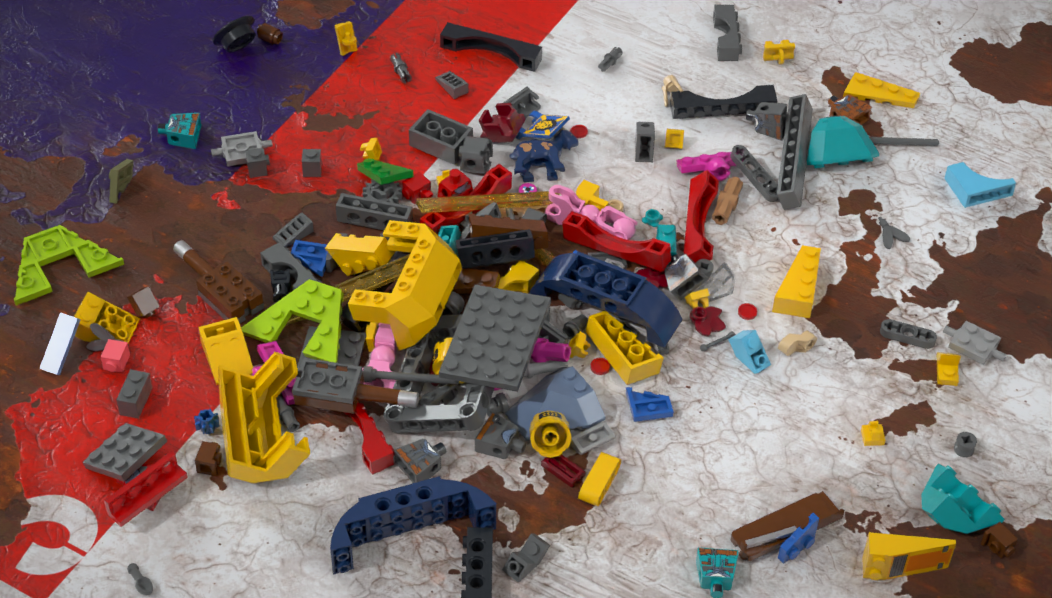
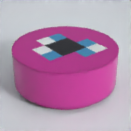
M524 183L519 187V197L521 199L532 200L537 196L535 185Z

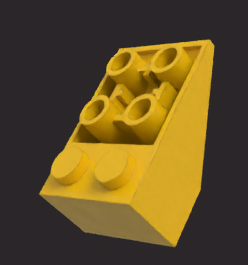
M87 292L74 315L75 318L80 319L75 337L88 342L99 340L100 338L90 328L92 323H96L104 327L115 339L129 343L140 318Z
M237 317L199 327L201 344L216 385H219L218 365L252 375L253 365Z

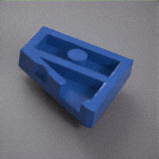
M295 240L291 255L295 259L298 258L304 267L323 277L326 269L328 251L325 247L327 245Z
M626 387V396L634 422L673 417L674 411L669 396L657 395L649 391L639 393L632 391V387Z
M814 513L808 517V525L803 530L798 527L780 546L778 559L783 564L789 559H795L800 551L804 548L808 549L814 544L819 517Z

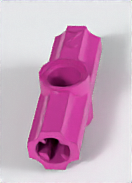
M538 338L531 358L537 363L549 360L567 362L571 354V347L568 344L549 342L546 338Z

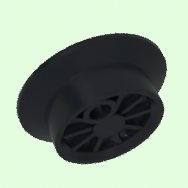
M243 16L233 20L215 34L212 40L213 44L216 46L223 45L228 53L244 48L256 36L252 29L255 19L252 16Z

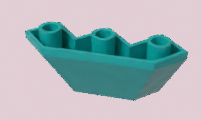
M845 116L824 117L819 119L812 131L807 165H814V168H823L825 164L832 163L846 165L849 164V161L856 160L870 162L873 161V158L879 157V152L862 125Z
M939 463L936 465L921 494L924 512L938 525L946 529L970 533L993 526L998 522L1002 523L1005 520L1001 516V509L997 505L984 502L977 495L979 491L971 484L966 485L960 482L955 477L957 473L950 466L947 465L945 467Z

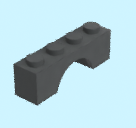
M714 4V28L726 33L724 36L718 37V61H738L739 54H742V44H739L741 42V34L738 33L739 22H736L738 21V11H735L734 5Z
M280 243L260 252L262 266L269 273L270 270L286 271V269H290V277L296 280L293 290L309 279L317 281L309 269L306 270L302 266L301 261L298 258L295 259L291 255L290 250L287 247L284 248Z

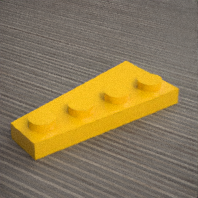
M857 72L854 73L843 94V97L852 95L863 101L867 98L875 100L876 103L891 102V105L914 108L920 97L919 92Z

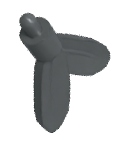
M882 217L878 218L879 224L883 228V244L887 249L892 248L893 237L902 242H910L908 234L889 225Z
M92 323L90 328L100 339L91 341L87 345V349L92 351L104 350L108 339L122 340L115 339L101 325Z

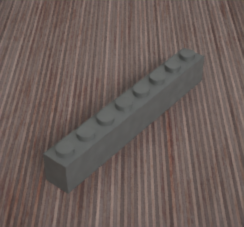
M806 94L789 97L777 196L784 210L801 207L813 111Z

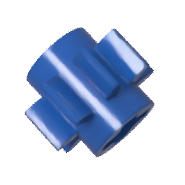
M211 409L200 410L198 416H194L196 431L201 429L203 434L214 433L216 427H220L218 413L213 414Z

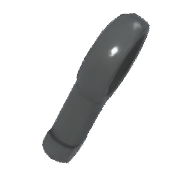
M129 564L127 570L135 580L137 591L146 596L150 595L153 591V584L150 579L142 576L137 564Z

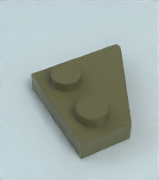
M126 159L110 170V203L116 204L119 201L118 193H123L127 184L131 181L134 160Z

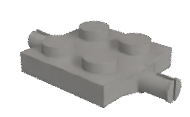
M257 131L221 137L222 148L211 149L212 157L223 155L227 166L247 163L245 150L273 147L271 139L261 141L258 138Z
M965 321L958 330L947 325L943 330V333L953 337L948 348L983 365L992 356L1002 362L1006 358L1007 354L996 350L1001 337L975 324Z

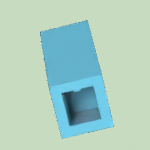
M743 330L728 339L735 356L754 374L771 365L756 330Z

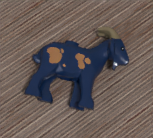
M562 127L552 136L554 138L551 140L532 139L522 141L516 146L513 153L510 154L511 159L517 160L515 162L514 175L520 173L523 182H534V176L529 172L531 166L545 165L547 180H557L558 176L555 170L565 172V167L559 160L562 149L568 148L570 151L572 147H577L579 145L578 139L570 131Z

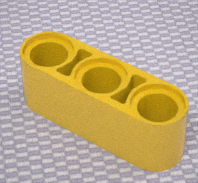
M601 452L580 489L578 499L599 506L619 471L621 459Z

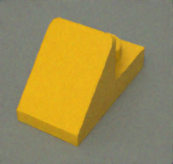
M937 352V384L958 386V365L961 355Z

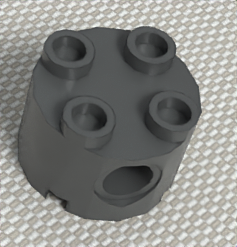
M466 136L464 146L459 148V156L462 157L460 170L486 174L492 163L489 161V158L493 157L492 140Z

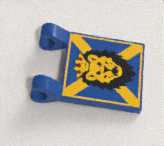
M533 111L529 114V116L534 117L532 120L533 124L527 130L521 127L516 135V139L520 140L522 137L550 139L570 120V117L544 115L538 111Z

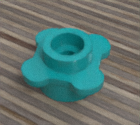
M655 209L646 211L645 217L642 218L644 224L647 223L652 227H657L659 222L663 220V216Z

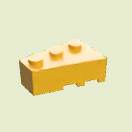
M338 233L334 235L325 247L347 276L385 267L396 252L387 249L386 244L388 241L385 237L364 236V238H356V235L351 234L349 237H343Z

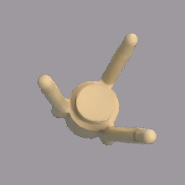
M668 75L663 80L664 86L662 90L665 107L668 106L667 92H683L674 75Z

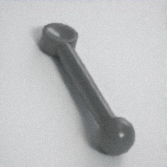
M731 331L726 336L709 344H702L700 350L704 352L709 347L730 339L736 334Z

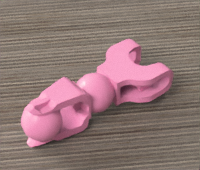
M554 185L549 189V200L553 202L545 211L549 221L562 225L565 218L573 211L588 216L596 225L612 235L626 240H630L634 236L635 226L638 222L627 217L623 212L611 206H606L600 211L594 205H585V201L579 199L573 190L561 185ZM605 222L613 223V227L605 224Z
M379 323L378 331L375 335V348L370 355L368 366H373V369H377V371L392 372L390 367L395 362L397 344L390 324ZM376 379L372 383L364 382V384L393 389L396 380Z

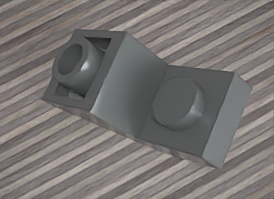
M531 533L521 551L511 553L502 570L514 580L520 582L541 563L551 545L535 533Z

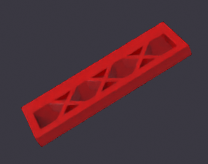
M172 451L106 498L104 502L108 516L122 527L188 478L187 472L177 464L176 454Z

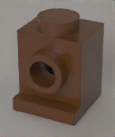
M202 441L195 458L197 473L217 476V465H220L222 460V453L219 451L221 447L218 443Z
M998 522L984 532L981 545L983 547L987 545L993 553L1003 559L1005 556L1007 558L1016 551L1015 546L1018 538L1001 522Z

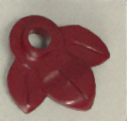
M647 267V269H640L636 272V274L646 277V280L658 289L660 286L668 288L665 271L661 272Z
M713 306L707 308L695 307L690 312L689 318L695 324L697 332L701 335L710 336L711 331L720 332L726 328L724 322L719 318L722 313L720 308Z

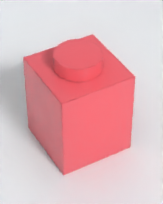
M108 339L101 355L103 370L123 372L130 356L127 342Z

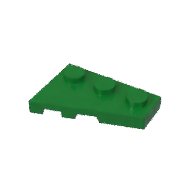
M365 159L363 162L357 163L358 171L381 185L414 177L412 169L374 159Z

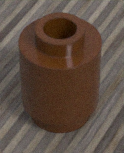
M263 23L257 28L258 38L272 45H278L283 38V33L280 32V29L267 23Z

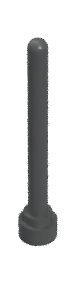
M869 137L873 144L939 145L938 139Z
M364 366L363 368L364 382L372 383L376 379L446 384L459 383V381L439 378V375L377 371V369H373V366Z

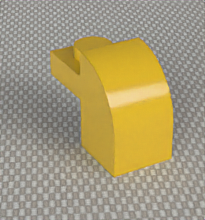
M583 180L577 187L576 195L579 199L585 201V205H594L600 211L602 208L604 209L606 206H609L608 201L599 198L600 186Z

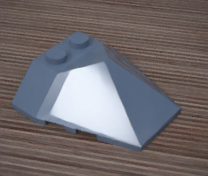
M573 366L564 367L546 375L510 407L509 411L505 412L508 419L519 427V432L525 440H530L529 428L533 417L537 413L545 411H555L564 414L569 422L570 429L577 427L585 429L606 420L595 391Z

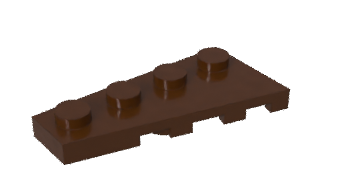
M462 268L452 292L458 294L472 293L475 285L498 288L500 275L498 272Z

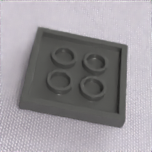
M309 326L297 366V376H300L299 369L303 358H308L304 356L303 350L318 327ZM341 330L338 363L360 366L366 343V333Z
M125 423L110 438H107L99 448L90 453L88 458L82 463L86 469L126 481L167 442V439L163 434Z

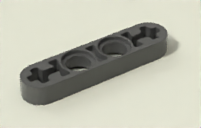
M735 145L730 153L732 161L767 201L776 202L778 200V184L746 147ZM751 164L754 166V169L750 170L745 165ZM757 177H763L766 182H759Z

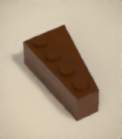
M469 213L470 238L530 229L533 236L534 250L548 248V232L543 220L522 218L514 220L510 219V217L493 218L491 215H484L483 217Z

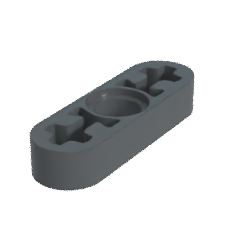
M892 319L884 320L880 328V334L885 338L925 349L933 348L937 340V335L932 330ZM903 332H911L913 336H906Z

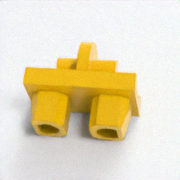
M349 21L335 25L340 54L344 56L349 52L357 51V38L354 35L352 22Z
M782 40L780 44L766 41L763 60H778L779 64H783L785 59H794L795 43H790L789 40Z

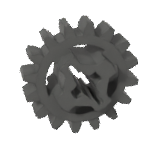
M371 179V184L366 183V187H363L362 195L365 198L399 204V201L402 200V188L395 181L381 185Z

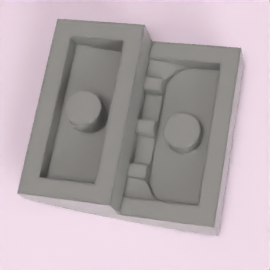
M605 421L582 429V427L570 429V446L580 455L616 438Z

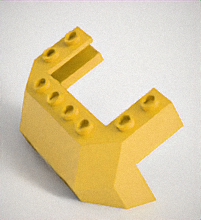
M389 220L383 232L384 237H390L386 244L387 249L410 252L411 254L392 293L355 289L348 302V306L353 320L390 324L398 350L400 351L415 345L437 325L462 270L460 259L451 247L426 224Z
M274 352L254 376L218 365L220 412L229 477L250 483L285 479L309 457L310 447L307 437H303L295 446L294 433L286 431L281 435V423L279 421V410L276 397L285 390L286 386L298 374L296 358Z

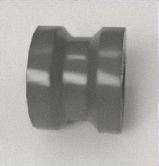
M707 259L698 260L696 264L708 277L709 280L705 282L707 283L712 279L714 265Z
M970 432L959 433L954 445L955 453L960 457L967 458L972 456L977 444V438Z

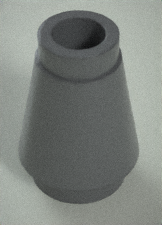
M581 314L566 322L563 333L571 340L576 334L584 330L588 323V318Z

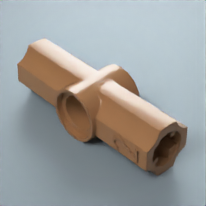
M733 176L729 178L724 190H721L719 193L717 206L712 215V220L718 225L727 223L732 211H735L739 194L743 188V182L738 177Z

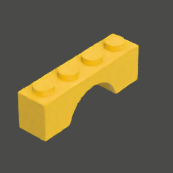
M520 260L510 268L505 276L500 278L498 289L528 294L539 279V269Z

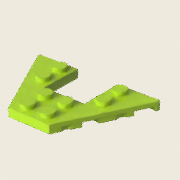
M61 225L25 237L23 242L24 248L21 254V265L18 271L19 278L16 283L15 305L17 306L52 292L51 285L41 269L43 265L75 254L88 278L124 265V260L122 257L117 258L110 254L105 248H99L97 244L90 240H83L78 234L68 231L67 228Z
M309 279L241 327L243 335L265 343L276 341L288 320L294 314L320 323L303 350L304 356L315 360L338 363L343 292L341 289Z

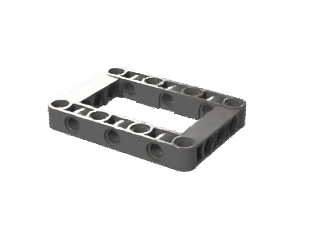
M463 314L440 316L437 325L415 345L407 348L399 372L428 374L436 343L444 342L445 338H453ZM396 380L393 389L417 392L420 397L425 382ZM467 383L463 401L458 405L440 404L426 406V404H422L412 408L387 404L384 418L394 433L474 431L479 429L484 423L494 387Z

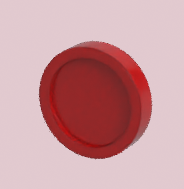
M575 125L570 129V132L576 138H584L588 134V129L584 125Z
M744 303L739 306L738 315L744 320H752L757 316V308L753 304Z
M595 358L591 361L590 369L596 375H605L610 370V363L605 358Z

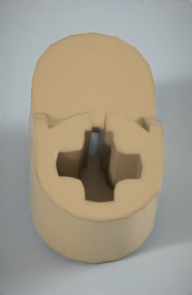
M808 330L800 335L789 333L780 341L778 349L786 356L794 352L806 353L815 345L817 337Z

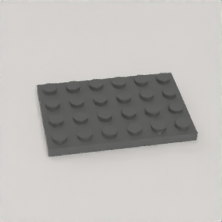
M475 285L439 370V378L518 392L549 310L551 297Z

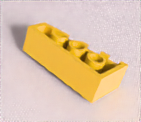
M801 246L774 297L772 312L810 318L821 248Z
M607 311L589 316L586 334L626 385L660 373L664 359L659 353L656 355L652 352V347L647 343L642 344L636 339L637 335L632 331H626L623 328L624 325Z

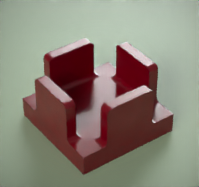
M497 103L495 107L498 114L492 117L489 110H484L479 118V123L483 130L480 137L490 139L492 142H513L526 120L524 114H518L511 103Z

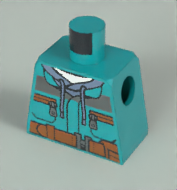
M200 113L172 114L168 124H158V134H167L170 145L196 149L202 127Z
M697 548L696 566L700 587L710 589L711 597L721 598L723 597V590H731L739 553L738 550Z

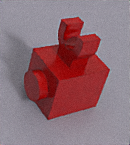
M418 172L414 177L402 181V194L407 200L409 199L413 204L421 200L427 206L433 204L431 199L433 197L431 181L422 173Z

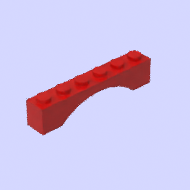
M501 164L496 165L486 172L478 185L465 198L448 208L431 210L420 218V223L426 224L437 235L442 226H459L468 213L476 214L512 188V172Z
M708 170L690 179L684 254L695 263L701 259H713L714 246L706 239L704 224L709 207L718 194L719 180Z
M573 211L562 222L563 236L566 240L661 272L664 271L671 261L670 243L655 238L645 241L626 240L603 230L588 216Z
M357 402L354 414L344 413L353 419L363 435L362 460L373 475L394 465V448L391 444L388 445L386 443L383 432L381 430L378 431L374 419L367 415L364 404Z

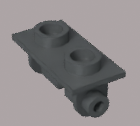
M440 383L437 386L438 388L424 394L418 404H426V406L440 405L441 400L443 404L447 405L457 398L458 390L455 387L458 384Z

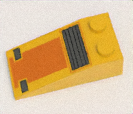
M869 532L862 556L863 578L887 580L948 568L956 540Z

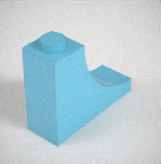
M964 162L947 166L944 178L964 208L1013 196L1016 186L1013 178H988L972 171Z

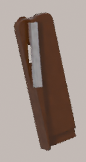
M823 491L818 494L814 493L734 530L730 540L735 547L738 546L741 549L739 556L742 560L753 561L780 548L798 527L803 530L808 525V517L812 513L819 517L817 530L842 519L845 510H839ZM777 540V542L771 543L764 546L765 542Z

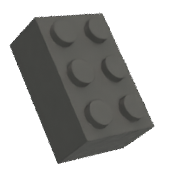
M427 109L409 129V146L455 165L461 158L459 156V148L464 146L466 136H473V128Z

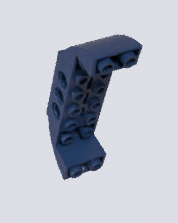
M579 251L555 257L529 293L549 297L552 291L555 290L646 326L647 341L663 348L666 347L683 320L673 302L660 289L647 281L646 277Z
M440 476L358 498V503L352 506L340 518L332 534L330 545L333 575L346 573L354 569L352 547H359L362 544L380 541L383 538L394 535L398 536L408 531L420 530L426 526L441 524L444 521L459 519L466 515L469 516L473 527H488L494 530L496 529V502L486 493L472 485L455 480L441 479Z

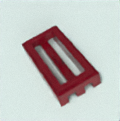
M562 454L554 457L561 464L555 461L553 457H546L541 461L542 467L571 488L580 481L581 477L584 478L586 475V471ZM567 467L571 469L573 472H575L576 475L569 471Z

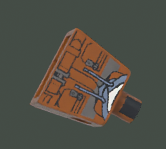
M833 95L828 100V104L831 106L829 116H845L860 125L867 122L870 118L872 107L852 95H846L841 99Z

